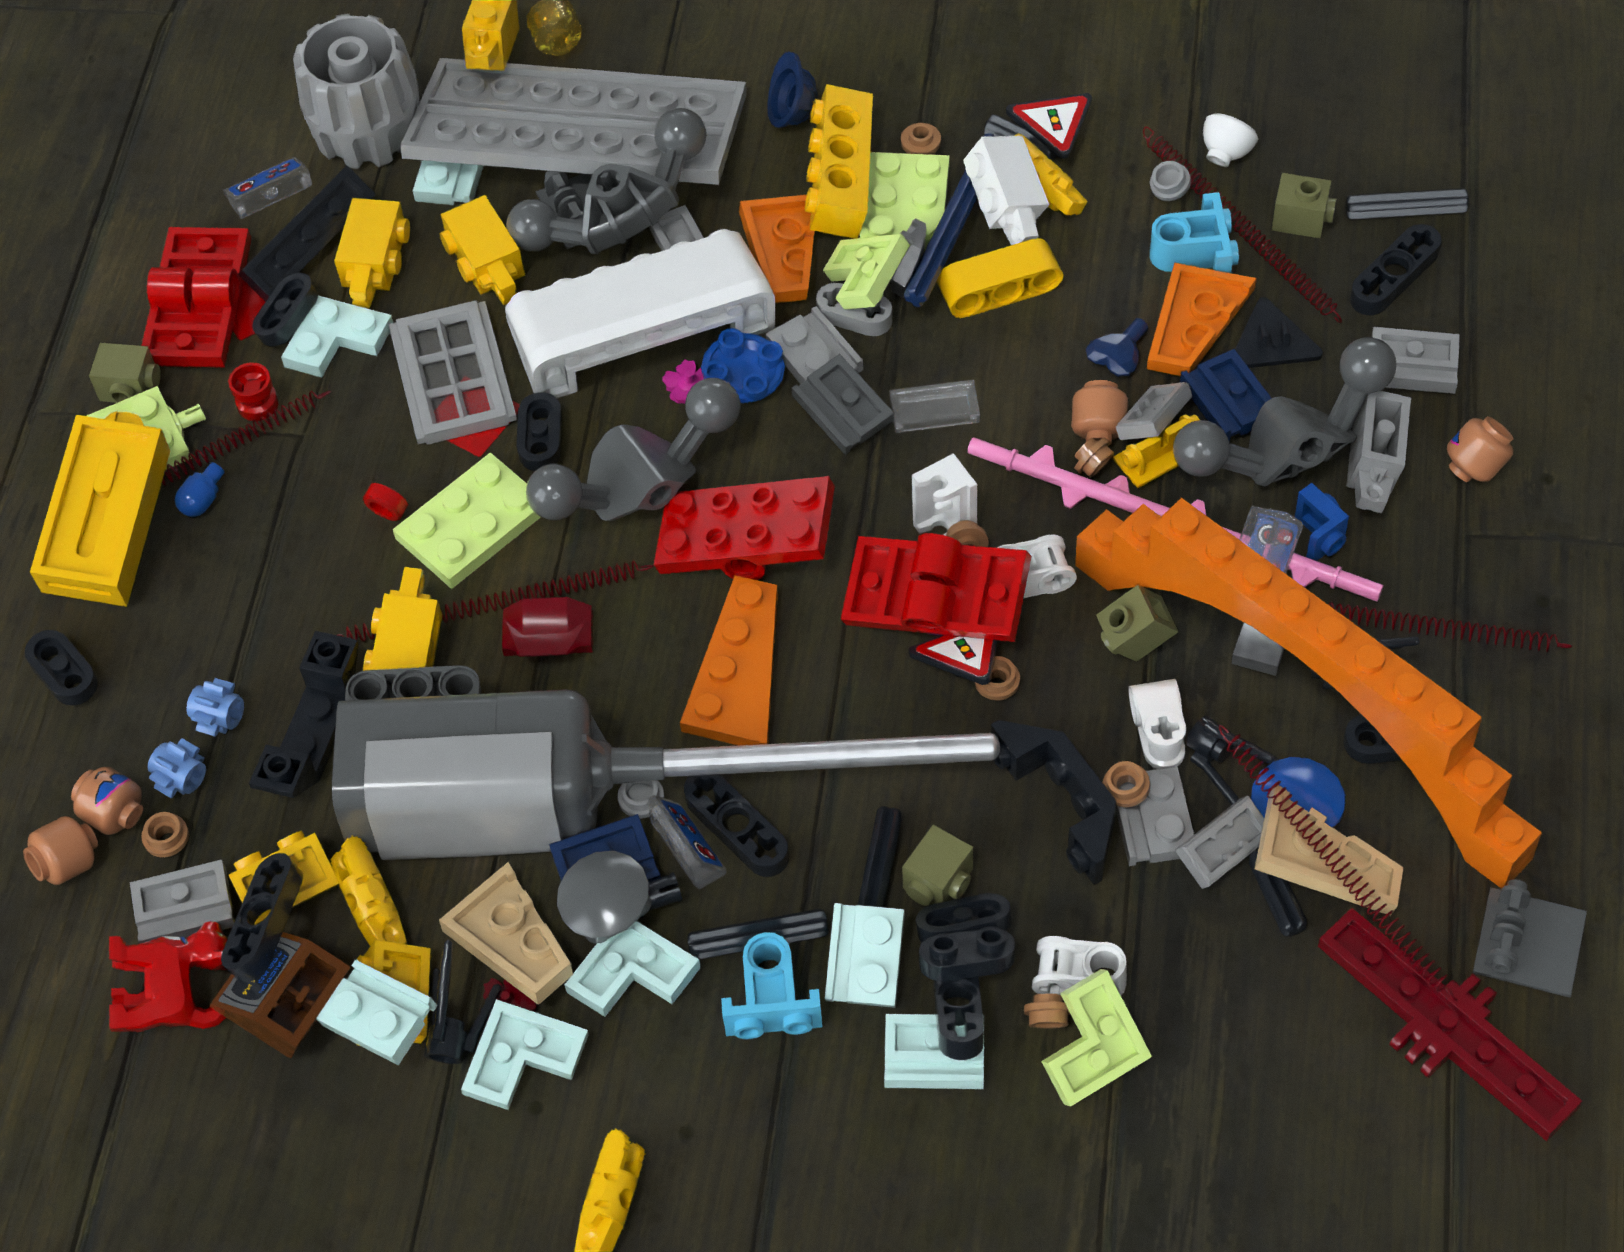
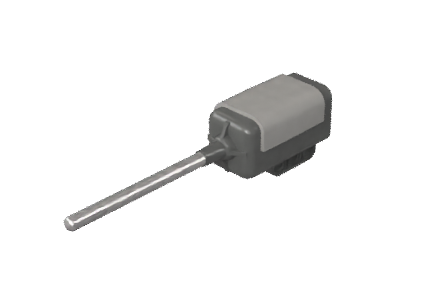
M460 665L365 670L358 672L350 678L346 686L345 701H339L337 704L332 799L344 841L352 835L354 837L357 836L365 842L370 853L379 852L382 860L551 852L549 844L595 829L598 818V805L605 793L613 788L614 784L663 780L665 777L991 761L999 755L1000 743L998 737L993 733L680 749H664V747H612L605 740L593 719L589 703L584 696L574 690L482 694L477 673L467 666Z

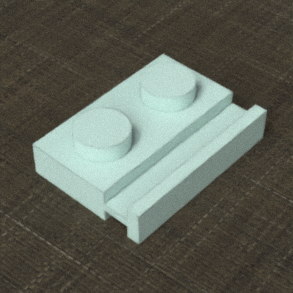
M422 160L413 188L415 202L454 205L455 202L467 203L474 200L484 165Z
M834 903L825 990L826 1001L896 1008L904 909L862 905L851 906Z
M355 959L351 965L354 968L347 979L343 978L316 1019L325 1028L399 1065L425 1026L423 1020L429 1011L434 1012L438 1005L431 997Z
M886 1014L885 1088L984 1089V1035L983 1049L979 1055L968 1060H955L945 1056L939 1049L936 1015ZM964 1025L955 1026L957 1036L964 1037Z

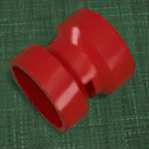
M246 363L232 371L228 383L231 393L235 398L238 413L249 421H260V416L267 419L268 412L273 415L274 409L278 408L279 401L267 368L259 363Z

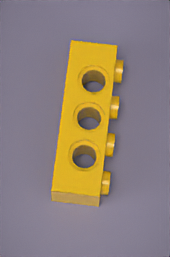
M826 84L821 100L815 99L813 102L810 123H815L816 128L812 129L808 151L814 153V158L811 157L806 178L807 182H812L813 184L812 188L810 187L807 192L805 201V212L811 213L810 230L857 239L868 213L873 94Z

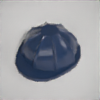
M791 51L784 53L779 58L772 74L768 93V117L771 124L777 128H783L787 125H798L806 121L811 114L814 100L818 99L815 79L808 70L802 68L798 55Z

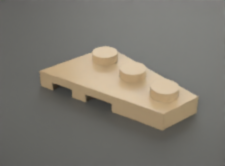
M1279 785L1272 789L1269 796L1276 795L1283 788ZM1285 790L1276 798L1275 803L1283 801L1290 792ZM1268 798L1255 870L1361 906L1362 900H1355L1356 893H1349L1351 886H1343L1345 879H1337L1339 872H1331L1332 866H1326V859L1319 858L1321 852L1313 851L1315 845L1309 846V838L1303 839V832H1296L1297 825H1290L1291 818H1284L1286 811L1279 812V805H1273L1274 798ZM1288 799L1280 809L1284 810L1294 802ZM1296 804L1288 811L1286 816L1289 817L1295 814L1302 807ZM1313 807L1309 812L1304 809L1296 815L1292 821L1293 824L1302 820L1307 814H1310L1300 824L1298 830H1302L1311 822L1316 821L1305 832L1304 837L1313 834L1318 828H1322L1320 832L1313 836L1310 844L1317 842L1325 834L1327 835L1315 849L1316 851L1333 841V844L1323 852L1321 857H1325L1339 848V851L1332 855L1327 864H1331L1342 855H1345L1337 863L1333 871L1339 870L1348 862H1351L1342 871L1339 878L1357 869L1347 879L1345 885L1363 876L1353 886L1351 892L1369 883L1359 893L1357 899L1375 890L1365 900L1363 906L1373 902L1380 896L1381 899L1371 909L1377 910L1386 903L1387 905L1380 912L1384 914L1391 910L1394 912L1398 906L1404 867L1357 836H1344L1326 824L1325 820L1327 817Z
M509 862L439 919L442 932L538 1005L573 975L570 961L547 924H544L534 908L533 901L526 890H523Z

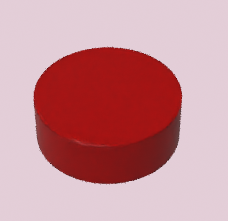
M371 483L363 496L364 504L372 512L392 521L400 520L408 507V502L402 495L379 483Z

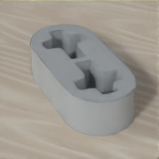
M842 283L826 284L817 292V307L834 326L868 336L882 335L888 332L892 326V305L884 296L875 307L844 310L839 302L834 307L828 306L833 305L837 301L836 296L843 286ZM874 312H879V313H881V314H876L873 318H868V317H867V316H872V315L874 314Z

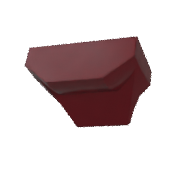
M569 597L521 599L503 609V655L528 657L592 653V606Z

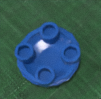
M734 328L726 329L719 334V340L714 342L703 356L701 365L703 379L720 378L729 382L736 389L741 403L760 401L772 394L783 380L785 364L782 347L779 343L769 341L760 335L742 333Z
M1289 757L1272 762L1267 766L1269 770L1258 779L1257 783H1262L1269 776L1275 774L1265 784L1263 790L1269 789L1277 781H1281L1279 786L1282 788L1287 787L1286 790L1292 794L1291 801H1298L1297 805L1304 807L1308 812L1313 807L1327 817L1325 823L1332 828L1343 817L1345 808L1344 790L1338 777L1325 765L1309 758ZM1255 780L1252 785L1251 799L1265 818L1268 791L1262 792V785H1256Z

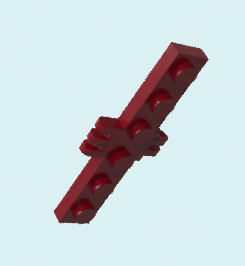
M1353 908L1320 937L1318 947L1407 1022L1394 1036L1389 1045L1398 1052L1412 1040L1415 1045L1405 1055V1059L1412 1065L1425 1053L1430 1055L1431 1057L1425 1061L1420 1069V1072L1427 1078L1432 1076L1448 1059L1452 1060L1546 1141L1579 1109L1582 1103L1579 1097L1487 1021L1492 1014V1011L1487 1006L1496 997L1497 992L1488 986L1475 998L1472 993L1477 989L1482 980L1474 973L1461 985L1452 980L1446 986L1440 983L1436 990H1439L1443 987H1448L1458 999L1457 1001L1445 989L1440 992H1434L1436 984L1428 985L1430 977H1421L1423 970H1415L1417 963L1410 964V956L1404 957L1402 949L1398 950L1395 943L1391 942L1387 936ZM1426 971L1423 976H1426L1430 973ZM1433 977L1430 983L1435 982L1438 979Z

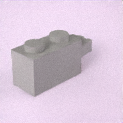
M1385 391L1370 393L1367 395L1353 423L1352 431L1357 437L1350 446L1346 487L1355 489L1357 508L1382 513L1389 495L1405 467L1410 397Z

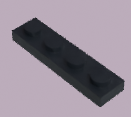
M346 165L238 275L266 302L280 281L289 275L299 273L345 226L352 198L372 199L376 194Z

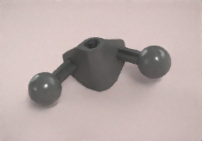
M685 108L671 109L659 118L655 126L654 138L662 154L655 176L630 166L606 164L599 167L593 173L586 192L583 221L557 217L555 211L547 203L537 199H527L517 203L511 209L507 217L506 229L518 248L529 252L541 251L550 246L553 241L586 246L591 254L597 255L601 251L621 243L622 245L626 243L627 239L639 234L650 225L654 226L658 223L657 220L671 208L678 205L680 199L676 193V188L684 162L698 155L706 142L707 133L703 120L695 112Z
M1374 337L1357 339L1350 343L1341 355L1339 368L1345 384L1329 415L1293 399L1281 396L1274 397L1261 407L1252 426L1248 449L1229 443L1226 433L1217 424L1198 420L1188 423L1177 433L1173 444L1174 458L1182 470L1198 477L1212 475L1223 468L1250 476L1257 485L1263 487L1271 482L1288 477L1290 479L1296 477L1298 473L1317 466L1323 460L1325 462L1332 458V455L1347 444L1354 443L1357 435L1351 430V427L1367 395L1381 391L1394 378L1397 367L1395 354L1390 346L1380 339Z
M706 378L693 385L685 401L688 421L673 443L641 427L631 425L613 427L602 437L592 452L587 484L581 483L575 472L564 465L548 464L540 467L530 476L526 486V498L529 506L538 516L547 520H561L572 515L577 508L595 510L599 517L605 521L617 520L640 509L657 510L664 507L676 495L680 487L695 474L696 468L690 460L709 433L723 432L736 422L741 409V402L736 389L729 382L720 378Z

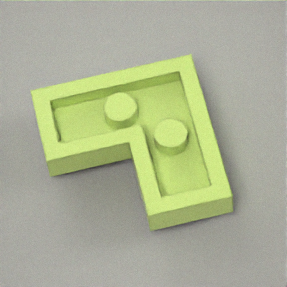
M902 234L840 240L823 271L832 282L846 280L836 296V300L844 310L875 307L882 299L884 290L910 247V244Z
M1100 969L1060 993L1082 1037L1041 1061L1063 1104L1070 1107L1152 1057L1108 970Z

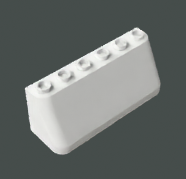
M721 229L713 232L709 237L693 242H679L670 249L654 254H640L631 261L612 267L601 266L590 274L574 279L563 278L545 288L535 291L525 290L518 292L506 305L505 313L533 393L544 392L560 398L578 392L575 372L729 323L730 328L738 329L742 333L758 335L775 329V296L766 276L741 234L736 231Z

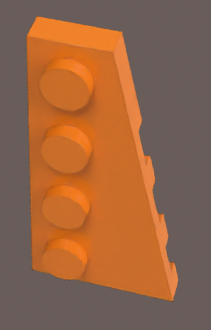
M734 576L681 718V732L738 746L769 744L771 684L773 679V653L778 602L777 585Z

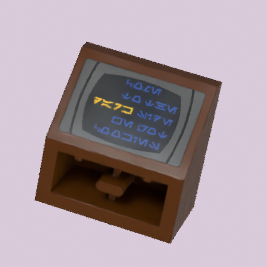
M282 932L267 970L260 977L250 982H240L231 974L210 1004V1007L292 1059L317 1022V1016L341 980L346 978L351 967L312 941Z

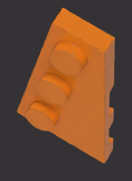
M807 195L740 201L739 215L750 251L771 286L775 296V303L807 300L815 231L810 230L811 213L805 212Z
M1174 263L1148 356L1147 370L1181 376V372L1185 370L1188 373L1194 371L1256 288L1257 278Z

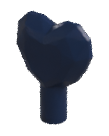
M1136 318L1122 334L1112 333L1091 341L1086 348L1087 359L1095 364L1107 366L1108 370L1116 376H1129L1137 368L1139 351L1136 343L1148 331L1147 323L1141 318Z

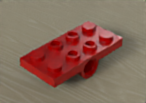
M169 227L160 267H152L147 279L150 311L141 346L149 347L155 364L159 366L225 367L243 279L238 273L247 264L252 240L248 228Z
M829 476L679 491L664 507L653 565L660 574L721 569L725 575L732 579L736 575L758 580L763 577L767 564L824 559L835 485Z
M933 533L919 535L918 541L858 536L840 620L848 626L1015 642L1032 556L1027 550L962 545L961 542L954 538Z

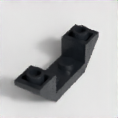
M319 631L314 632L299 667L306 685L305 691L280 748L265 745L249 782L252 789L295 798L320 781L335 744L337 704L339 701H345L347 682L356 672L358 640Z
M1002 720L992 723L991 733L998 737L1000 743L999 755L993 761L1000 769L1007 768L1017 781L1045 765L1051 780L1057 786L1063 784L1069 792L1072 805L1083 820L1069 828L1068 848L1066 849L1067 858L1072 867L1079 874L1084 872L1093 885L1101 882L1114 827L1115 798L1064 732Z

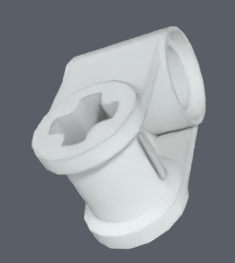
M1045 535L1035 540L997 547L1027 550L1032 556L1024 598L1062 592L1071 587L1077 579L1074 568L1068 566L1064 556L1066 548L1064 540L1058 535Z
M1176 679L1129 686L1132 717L1135 726L1138 728L1147 763L1156 769L1179 766L1185 757L1184 738L1186 736V724L1182 713L1180 692Z
M1048 936L1038 940L1036 951L1040 955L1039 972L1032 981V989L1035 993L1060 994L1100 968H1109L1115 971L1111 978L1120 995L1124 993L1127 985L1126 956L1117 945L1109 942L1071 940L1060 936Z

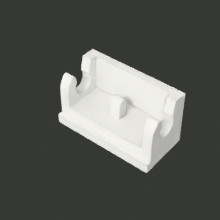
M954 453L912 475L913 526L919 534L931 531L935 526H944L948 530L953 524L964 520L977 523V483Z

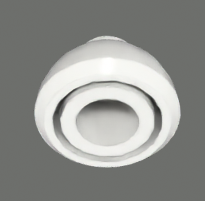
M1219 113L1206 117L1203 137L1208 149L1206 158L1210 162L1222 167H1228L1232 160L1240 159L1247 155L1256 145L1258 136L1255 130L1243 121Z

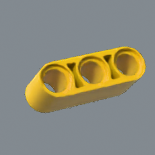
M1036 238L947 265L942 269L936 282L952 315L958 318H965L1050 292L1062 282L1063 272L1048 243L1044 239Z

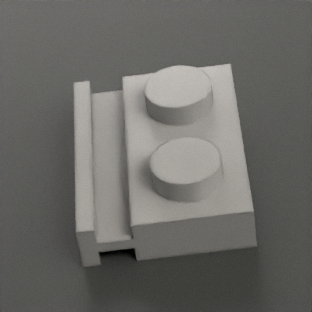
M817 306L811 308L810 314L804 317L799 315L766 333L767 340L775 341L782 347L784 364L800 384L807 380V376L838 354H841L858 373L863 371L862 358Z
M1373 327L1372 337L1387 343L1396 357V373L1386 388L1455 394L1458 384L1457 371L1460 334Z
M1178 766L1146 771L1150 780V791L1145 800L1133 807L1116 806L1129 866H1135L1136 862L1147 860L1150 863L1180 859L1175 849L1194 835ZM1124 783L1119 787V789L1130 790L1134 788L1135 785L1132 783Z
M222 859L129 882L135 923L138 928L137 937L139 944L162 936L189 937L197 932L203 923L208 921L220 923L222 930L232 928L235 923L227 870Z

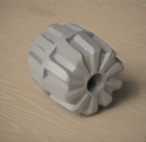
M350 13L337 15L335 19L321 25L317 23L307 31L305 41L297 45L293 61L299 105L320 152L329 160L335 156L343 158L345 165L352 169H358L364 161H371L377 167L390 164L393 161L392 153L395 151L401 153L400 144L420 104L417 77L404 40L395 28H387L381 18L372 15L367 17L350 16Z

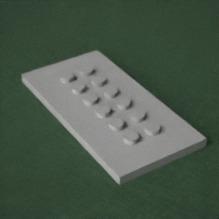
M440 58L400 144L402 159L593 174L603 165L616 164L630 166L655 176L662 154L654 138L657 121L664 113L671 109L685 108L700 116L705 124L707 137L701 152L694 158L684 162L679 181L719 185L746 98V82L507 63L505 71L466 69L465 60Z

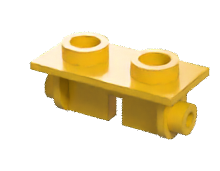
M1185 414L1179 418V421L1165 428L1158 437H1148L1135 445L1129 444L1126 446V450L1113 456V460L1137 488H1140L1179 466L1173 454L1175 437L1185 425L1200 419L1196 415L1189 417Z

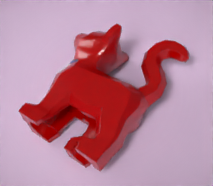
M205 922L197 932L189 937L162 936L136 945H127L120 936L109 937V959L112 960V967L123 971L145 973V991L139 994H129L125 988H111L112 1005H109V1029L111 1032H143L161 1025L168 1027L192 1026L201 1029L219 1025L226 1018L211 1007L203 1009L197 1007L194 1003L191 986V968L195 966L214 971L227 970L222 965L221 955L228 939L224 935L220 923Z

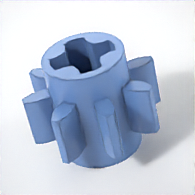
M215 678L213 682L205 681L203 686L198 685L192 690L187 702V714L192 721L198 722L196 731L216 737L218 732L226 734L227 729L232 730L239 724L244 711V701L239 694L233 693L234 683Z
M181 738L177 745L171 741L159 745L153 751L148 761V771L152 773L149 779L155 782L154 789L170 798H173L177 791L183 795L194 792L202 783L206 773V766L202 763L204 757L198 754L200 748Z

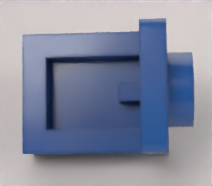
M1313 483L1299 491L1295 518L1312 532L1309 538L1306 557L1318 561L1324 555H1334L1346 542L1345 534L1349 515L1340 508L1334 497L1323 493Z

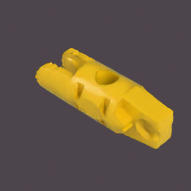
M1023 136L1049 202L1048 207L1053 211L1060 210L1065 215L1081 214L1087 204V200L1072 185L1074 181L1051 159H1048L1031 141Z
M352 835L342 844V849L333 855L330 859V864H332L334 874L356 924L370 946L375 939L406 944L407 941L397 908L371 853L367 850L368 847L361 838Z
M611 1129L603 1143L580 1214L574 1252H612L624 1228L642 1168L645 1150L638 1143H631L629 1141L630 1138L622 1130Z

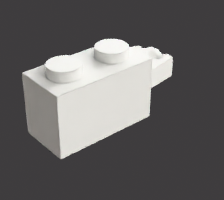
M1023 136L981 137L963 161L989 229L1003 228L1011 245L1038 238L1036 220L1049 206V202Z

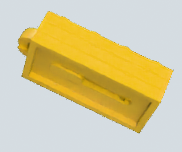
M115 411L110 413L105 419L82 415L75 416L30 569V574L41 593L127 607L170 455V449L161 428L144 426L141 418L137 414L135 415L130 412Z

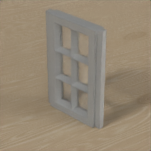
M477 300L458 304L396 319L395 323L388 324L418 444L427 443L429 445L510 425L509 422L517 420L485 301L477 303Z

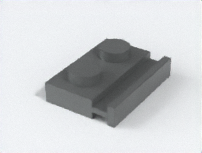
M838 354L807 376L805 382L799 386L796 384L792 387L793 398L845 455L858 443L862 444L891 423L894 418V412L841 354Z

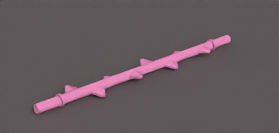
M975 437L971 439L968 446V454L1004 466L1007 471L1015 470L1061 487L1064 507L1072 509L1086 497L1134 513L1142 504H1145L1160 516L1170 509L1169 507L1130 494L1128 480L1125 476L1120 475L1107 484H1102L1055 467L1053 448L1048 445L1043 446L1030 457L1019 454V451L1016 449L1011 451ZM1197 499L1191 504L1206 515L1205 503ZM1224 528L1248 546L1251 537ZM1288 551L1283 568L1291 570L1292 579L1303 587L1318 580L1329 584L1332 589L1338 587L1378 602L1384 587L1382 584L1343 571L1341 566L1335 568Z

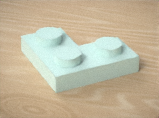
M318 295L315 304L296 330L281 356L284 367L322 377L339 346L377 356L390 333L388 324L393 323L392 316Z
M636 921L626 931L608 938L605 942L597 943L564 985L569 995L605 1017L633 981L673 1004L699 971L700 962L693 955Z
M496 999L462 1085V1095L509 1110L525 1065L572 1080L588 1038V1030Z

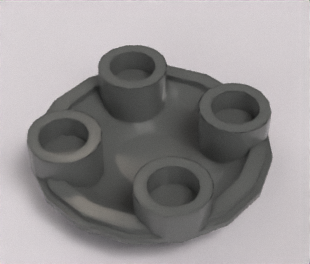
M600 851L579 859L565 873L558 887L557 907L563 922L572 931L585 936L589 942L596 944L605 942L608 938L626 931L649 911L652 899L649 895L648 879L643 867L631 856L617 851Z

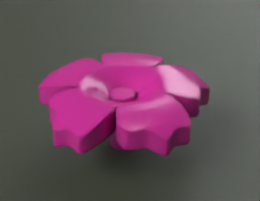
M686 359L682 364L676 366V372L666 371L663 376L666 390L671 392L670 399L676 403L684 404L692 386L703 380L701 368L696 371L695 361H688Z

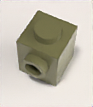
M1282 173L1275 203L1272 231L1321 238L1324 222L1332 223L1337 200L1336 198L1329 197L1331 180Z
M111 343L99 344L89 374L99 401L115 403L159 386L161 376L160 367L158 364H155L148 346Z
M1136 585L1096 614L1103 629L1101 639L1108 650L1115 655L1120 654L1136 662L1179 632L1162 596L1140 585Z
M933 824L902 866L903 889L911 899L923 906L950 901L952 898L960 899L971 880V875L969 874L973 870V847Z

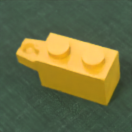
M472 0L462 26L466 69L505 71L519 31L517 0Z
M485 195L442 213L441 217L445 231L440 232V238L449 255L455 253L458 257L456 262L466 283L472 281L480 295L493 290L503 305L508 304L516 294L514 280L525 276L520 249Z
M352 198L334 261L342 287L350 288L349 293L353 299V305L370 308L376 290L390 291L393 276L400 273L402 263L400 250L402 243H407L409 240L410 222L409 219H404L399 201Z
M404 567L399 591L390 590V594L384 593L382 607H375L371 622V632L376 634L374 649H367L364 657L363 671L433 667L442 612L438 600L431 599L429 594H423L425 575L422 569Z

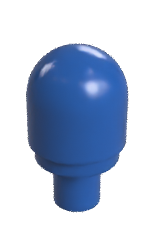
M211 462L202 474L195 472L192 476H189L176 492L175 505L177 509L188 517L202 515L217 497L216 494L219 489L216 483L224 475V470L218 464Z

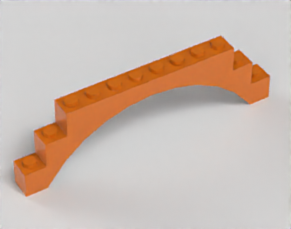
M1181 498L1162 516L1145 504H1142L1124 522L1106 509L1077 536L1075 566L1106 590L1132 588L1140 585L1146 588L1172 591L1209 604L1252 626L1294 654L1333 686L1376 728L1409 767L1439 810L1465 862L1502 889L1504 886H1507L1508 881L1513 880L1533 859L1542 832L1503 804L1512 775L1473 747L1482 717L1186 500Z

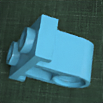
M1219 192L1203 194L1201 210L1169 213L1155 219L1151 232L1150 260L1156 268L1172 272L1174 263L1231 273L1232 265H1238L1237 241L1230 240L1228 234L1231 233L1232 229L1229 208L1223 209Z
M769 932L757 934L749 939L743 951L746 1005L732 1006L731 997L721 998L726 1036L754 1039L762 1036L764 1033L779 1031L799 1035L811 1031L812 1028L823 1027L819 989L809 990L810 999L796 1000L792 955L789 943L782 936ZM766 960L779 962L777 966L771 969L758 967L761 962Z

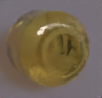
M540 0L530 9L527 15V26L537 49L544 54L565 55L574 49L582 37L580 21L572 4L567 0Z

